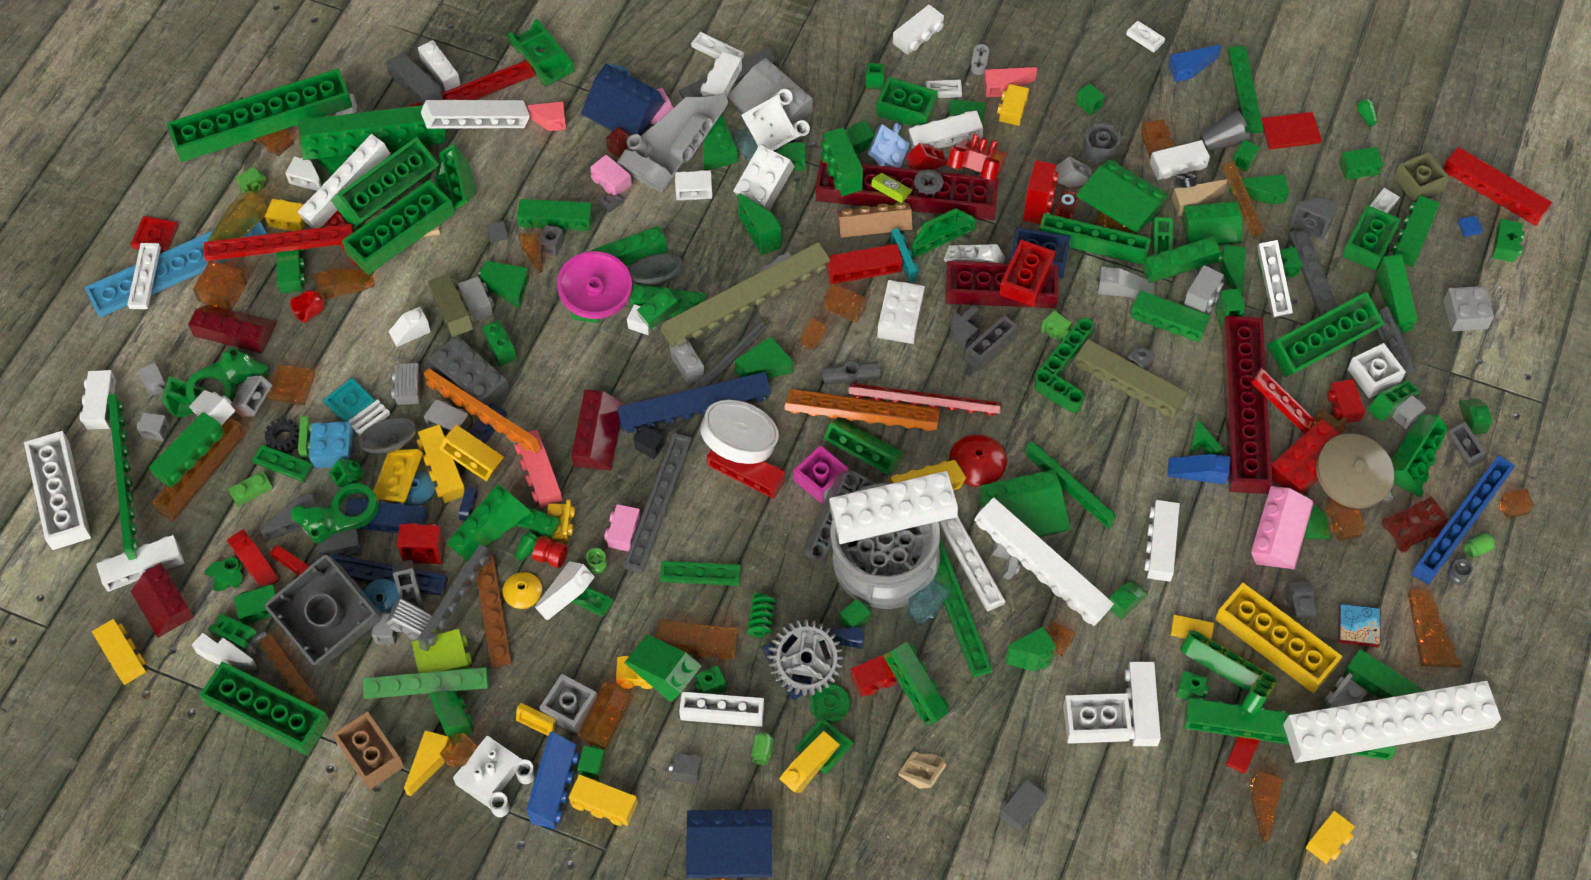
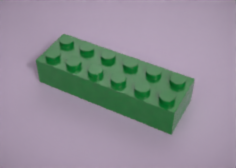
M415 137L336 194L331 202L355 229L433 172L439 164L418 137Z
M428 180L343 239L342 243L345 252L369 275L453 216L455 212L452 201L432 181Z
M1364 292L1268 343L1267 346L1283 376L1287 377L1385 324L1368 292Z
M225 662L220 663L199 694V697L206 706L306 756L310 754L330 723L325 712Z

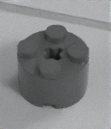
M1103 122L1096 123L1091 128L1089 127L1086 131L1083 145L1086 160L1097 164H1103L1108 159L1114 161L1120 147V132H1117L1113 125Z

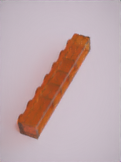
M1234 161L1224 164L1222 169L1235 199L1239 203L1241 213L1252 238L1264 235L1262 225Z
M268 634L260 640L262 644L260 645L263 652L266 651L268 653L266 656L270 661L273 660V666L276 670H280L281 673L279 674L282 679L288 681L286 682L287 686L290 689L293 688L294 696L296 698L299 697L301 701L313 707L319 703L317 698L272 635Z

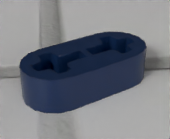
M466 487L459 510V520L466 521L473 513L478 496L477 487Z

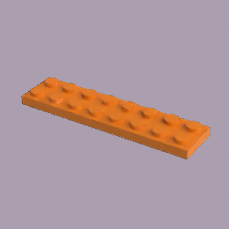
M790 389L785 402V410L791 413L803 412L811 416L841 417L849 421L864 420L871 424L879 422L887 426L901 425L909 429L914 427L922 428L925 431L937 430L940 408Z

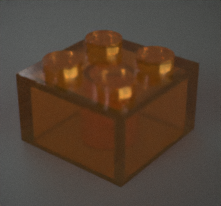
M209 261L195 284L193 291L198 302L232 310L248 282L243 270Z

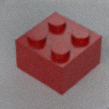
M400 524L397 548L403 562L412 560L416 564H443L445 541L440 526L435 524Z

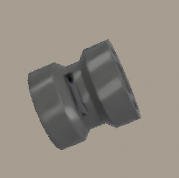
M1466 559L1454 561L1448 572L1449 580L1456 585L1464 584L1473 571L1472 564Z

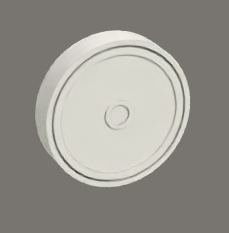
M736 400L718 401L709 406L700 427L703 440L714 452L731 461L745 464L759 463L769 458L779 436L776 424L765 412L751 404Z

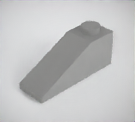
M1101 267L1098 294L1136 298L1141 290L1154 295V282L1149 284L1147 279L1120 268Z

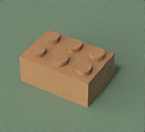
M368 711L332 734L337 745L368 790H371L404 768L400 757Z

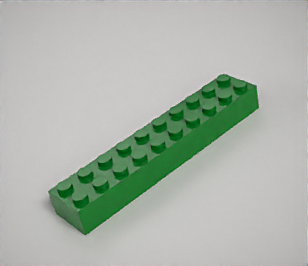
M337 68L167 122V126L181 162L296 126L300 119L324 117L352 108L353 106L341 72Z

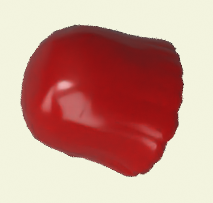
M308 290L291 298L290 306L295 317L299 321L306 323L323 311L324 300L316 291Z

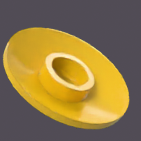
M519 572L510 576L503 586L505 601L517 609L532 607L539 601L542 595L540 580L528 572ZM520 586H525L524 589H518Z

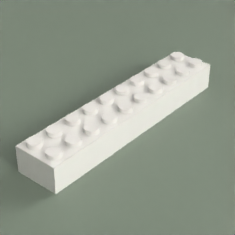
M1488 681L1289 715L1283 725L1295 763L1490 729L1495 727L1501 720Z

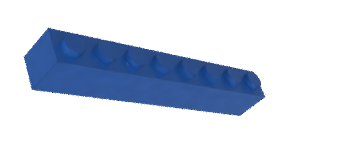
M1499 455L1496 457L1418 562L1411 575L1428 586L1508 479L1515 467L1514 464Z

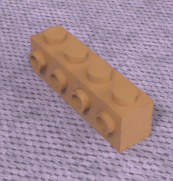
M897 202L895 205L879 204L877 207L861 206L859 209L843 208L841 211H837L838 232L841 238L887 233L895 228H899V231L913 230L911 207L906 202Z

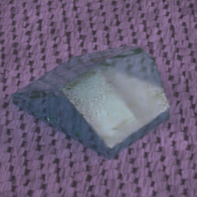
M749 128L734 132L732 139L737 152L743 155L746 160H751L758 145Z

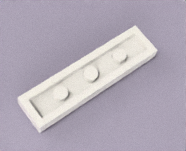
M159 243L140 244L127 304L129 309H148L161 249Z

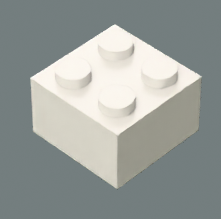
M1384 343L1352 358L1348 367L1349 373L1368 398L1401 383L1406 373Z

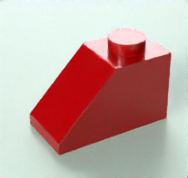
M922 143L915 146L905 156L910 169L934 170L947 165V159L940 149Z

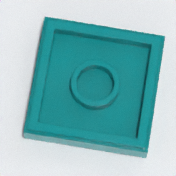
M351 377L322 401L342 422H348L376 400Z

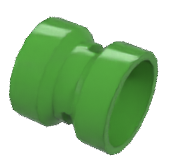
M593 548L587 552L586 561L589 571L593 574L603 573L607 568L604 551L599 548Z

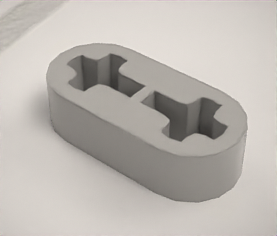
M984 44L975 46L971 61L972 73L976 75L985 73L989 58L988 46Z

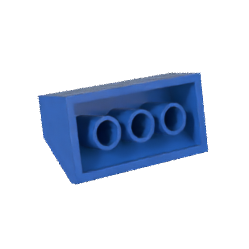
M554 732L549 733L526 809L531 824L556 829L557 823H560L562 820L563 810L561 808L563 803H566L568 800L569 791H567V788L574 779V764L577 765L580 759V752H578L576 744Z

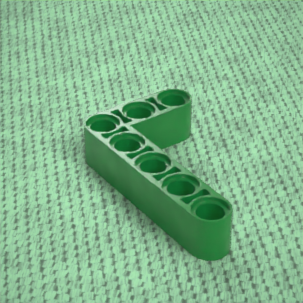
M1081 318L1037 371L1034 380V389L1038 393L1072 413L1081 410L1084 394L1080 389L1063 380L1060 376L1076 358L1086 341L1092 337L1094 323L1088 318Z
M1190 630L1180 647L1182 653L1247 690L1248 693L1242 702V707L1250 713H1259L1278 682L1273 675L1199 632Z

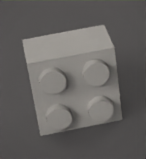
M1204 265L1187 292L1184 306L1210 315L1213 309L1212 305L1214 302H1218L1220 292L1224 286L1222 282L1224 274Z
M1486 286L1448 289L1443 302L1451 332L1489 328L1494 319V314Z
M561 674L541 704L540 710L542 713L557 719V725L577 735L599 702L597 692Z

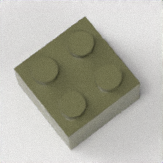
M1427 152L1399 164L1394 179L1412 202H1417L1419 195L1428 198L1444 191L1449 176L1430 152Z

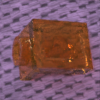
M1324 409L1318 412L1315 418V424L1323 419L1340 434L1346 429L1347 419L1345 417L1336 422L1334 417Z

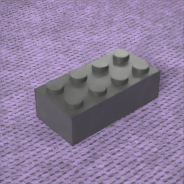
M458 336L452 338L428 358L431 369L435 373L486 406H489L490 403H497L510 392L507 379Z

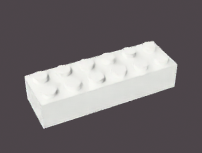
M63 431L24 442L44 537L52 550L90 539L91 534L71 447Z
M947 471L829 498L830 511L839 544L955 518L958 513V505Z

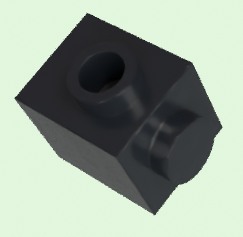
M646 426L637 431L633 438L635 450L653 459L657 457L665 445L664 435L660 434L656 429Z

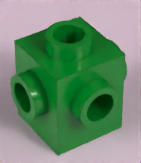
M338 459L329 471L336 487L359 483L365 475L357 460Z

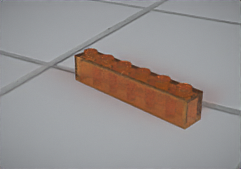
M229 417L222 425L225 432L222 438L215 442L207 454L202 456L195 466L184 474L180 482L172 488L166 485L152 501L158 514L172 522L178 517L246 436L241 423Z

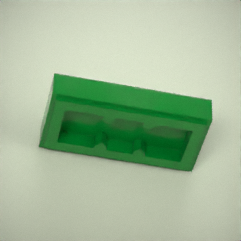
M587 587L582 594L571 602L603 617L614 603V600Z

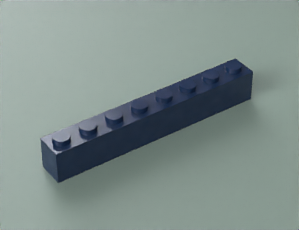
M766 372L620 406L617 407L622 432L627 431V434L637 432L638 428L643 426L654 428L657 427L656 424L664 422V425L674 423L675 419L679 418L689 420L694 418L693 415L700 413L701 416H704L708 407L718 401L736 400L748 404L756 400V403L764 402L767 400V397H770L771 392Z

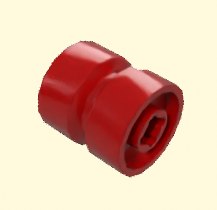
M540 536L535 544L532 559L541 563L548 562L550 566L560 569L565 562L568 545L558 541L553 543L552 539Z

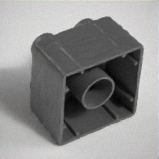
M328 555L319 558L265 604L269 614L278 622L309 662L319 666L331 663L381 620V613L343 567Z

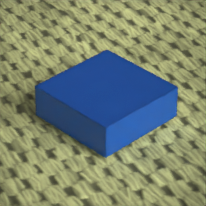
M1477 216L1460 218L1458 220L1463 237L1478 235L1483 231Z

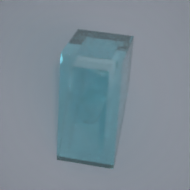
M933 581L909 597L906 616L923 625L935 617L950 594V590L937 581Z

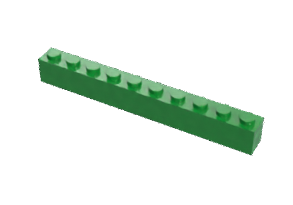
M1200 697L1189 698L1185 705L1184 729L1290 745L1283 724L1289 715L1294 714L1286 713L1283 710L1270 711L1263 707L1259 713L1254 714L1245 710L1242 704L1239 703L1232 705L1225 704L1220 700L1206 701ZM1396 745L1349 754L1390 760L1395 754Z

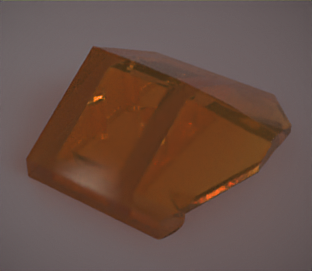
M518 234L521 249L540 274L543 272V252L539 240L532 234Z

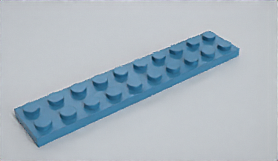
M251 213L159 254L151 295L233 259L205 261L204 242L267 234L256 213ZM136 265L84 287L99 318L128 306Z

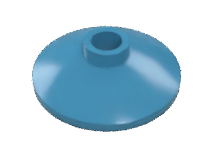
M416 471L404 504L411 506L414 504L422 505L432 498L435 492V483L432 482L429 474Z
M387 579L375 580L364 590V593L380 613L391 612L395 602L400 599L396 584ZM379 595H383V600L381 602H378L377 597Z

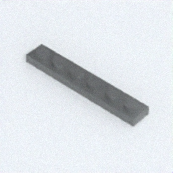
M1307 229L1289 232L1290 244L1292 247H1296L1302 263V274L1317 312L1321 316L1336 308V301Z
M481 544L477 547L418 637L420 649L428 651L431 646L435 645L438 634L446 628L449 617L457 611L461 599L467 596L469 587L472 582L478 579L481 568L487 565L489 561L487 547Z

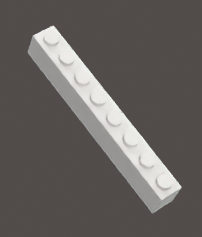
M994 497L974 519L979 528L986 530L995 542L1001 543L1011 556L1019 559L1027 570H1031L1037 575L1040 582L1046 583L1056 596L1063 598L1072 610H1076L1081 614L1085 622L1095 626L1114 605L1112 601Z

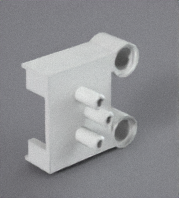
M781 89L773 94L771 99L741 115L758 147L762 145L774 151L791 140L800 139L809 133L810 127L806 121L800 120L791 124L782 108L788 105L793 98L792 93L788 89Z
M486 736L453 779L458 787L489 807L495 816L503 817L508 814L510 805L506 795L501 793V791L515 773L518 781L522 784L532 783L536 773L533 764L529 760H522L495 740ZM524 769L530 770L526 775L520 774ZM497 802H504L502 807H494Z

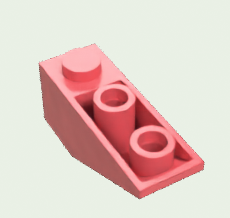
M1037 67L985 70V96L1002 97L1003 91L1007 90L1009 84L1023 87L1035 81Z

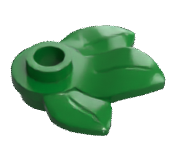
M228 557L224 561L212 563L205 570V574L214 577L213 590L223 591L229 585L237 589L243 580L240 572L242 570V563L236 557Z

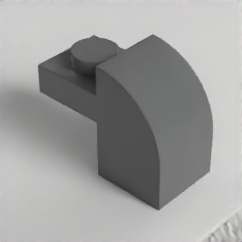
M975 305L965 309L961 316L955 312L951 318L950 336L954 343L964 351L977 339L978 329L972 325L978 319L979 309Z
M1288 582L1284 591L1288 607H1293L1295 619L1315 617L1317 613L1313 599L1314 589L1311 582Z

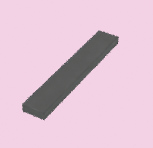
M767 48L742 60V70L735 83L741 81L753 66L765 58L772 64H777L778 59L771 49ZM707 77L680 89L679 94L683 99L685 97H702L700 91L702 84L707 82Z

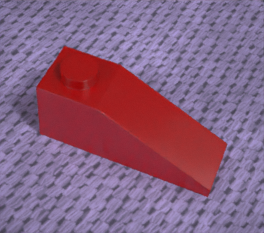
M244 529L227 539L231 550L259 587L274 585L280 581Z

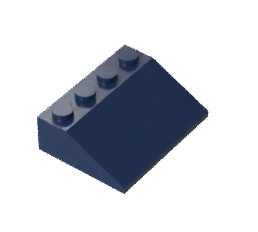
M605 64L594 79L581 114L619 135L623 133L629 138L633 134H642L663 106L665 100L658 90Z
M772 809L687 810L686 878L772 877Z

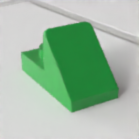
M1200 421L1196 422L1190 454L1203 448L1205 455H1221L1223 448Z

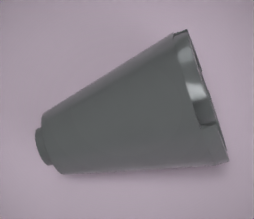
M1234 109L1204 131L1198 141L1202 140L1206 150L1210 151L1238 145L1243 140L1249 142L1251 138L1250 132L1246 133L1245 127L1247 124L1238 110Z

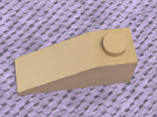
M1227 180L1197 184L1194 187L1174 188L1172 201L1177 215L1182 216L1184 206L1209 204L1224 194Z

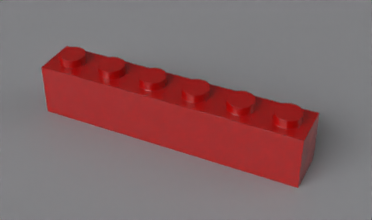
M1460 147L1448 158L1443 168L1449 176L1454 177L1464 185L1471 187L1481 195L1486 196L1496 204L1503 206L1535 226L1547 214L1552 204L1550 200Z

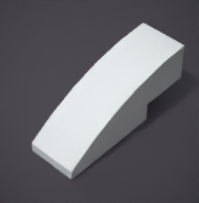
M202 633L192 644L197 654L218 665L221 662H225L240 670L257 669L251 657L224 638L217 644Z

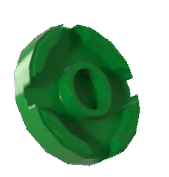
M828 683L829 688H825L822 685V692H818L816 689L815 694L811 695L810 710L818 721L823 718L829 724H834L847 716L850 710V698L845 689L843 690L837 684Z

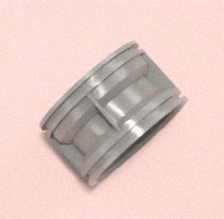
M891 483L873 484L863 487L855 492L876 488L884 485H889ZM832 520L831 544L833 549V565L839 584L854 600L858 599L861 603L864 602L873 608L894 609L917 601L931 588L935 582L936 573H938L940 564L939 521L912 527L918 535H913L907 529L860 539L857 545L849 547L850 542L839 544ZM902 541H909L910 543H909V544H902L901 542H902ZM864 548H869V549H871V550L868 551V552L862 551V549H864ZM896 558H902V559H904L903 561H900V562L895 561ZM919 558L917 563L914 564L912 559ZM880 561V562H883L884 564H882V565H876L875 563Z

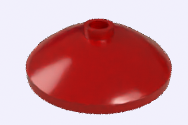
M985 435L963 437L954 444L949 455V461L955 460L965 475L966 479L963 483L974 487L995 483L1002 477L1007 465V457L1003 447L996 440Z

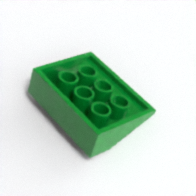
M1108 159L1100 165L1076 196L1137 233L1162 212L1169 195L1160 188H1156L1148 183L1147 180L1136 176L1132 171L1121 167L1117 162Z
M1055 469L980 486L978 497L982 509L994 497L1038 537L1070 530L1062 489Z

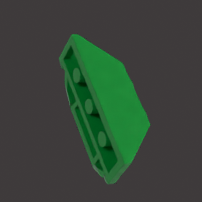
M451 144L439 153V166L436 168L434 179L436 186L452 201L453 208L456 210L472 199L477 192L469 163L456 145Z
M956 208L944 214H939L929 221L922 222L918 225L912 244V259L975 230L976 218Z

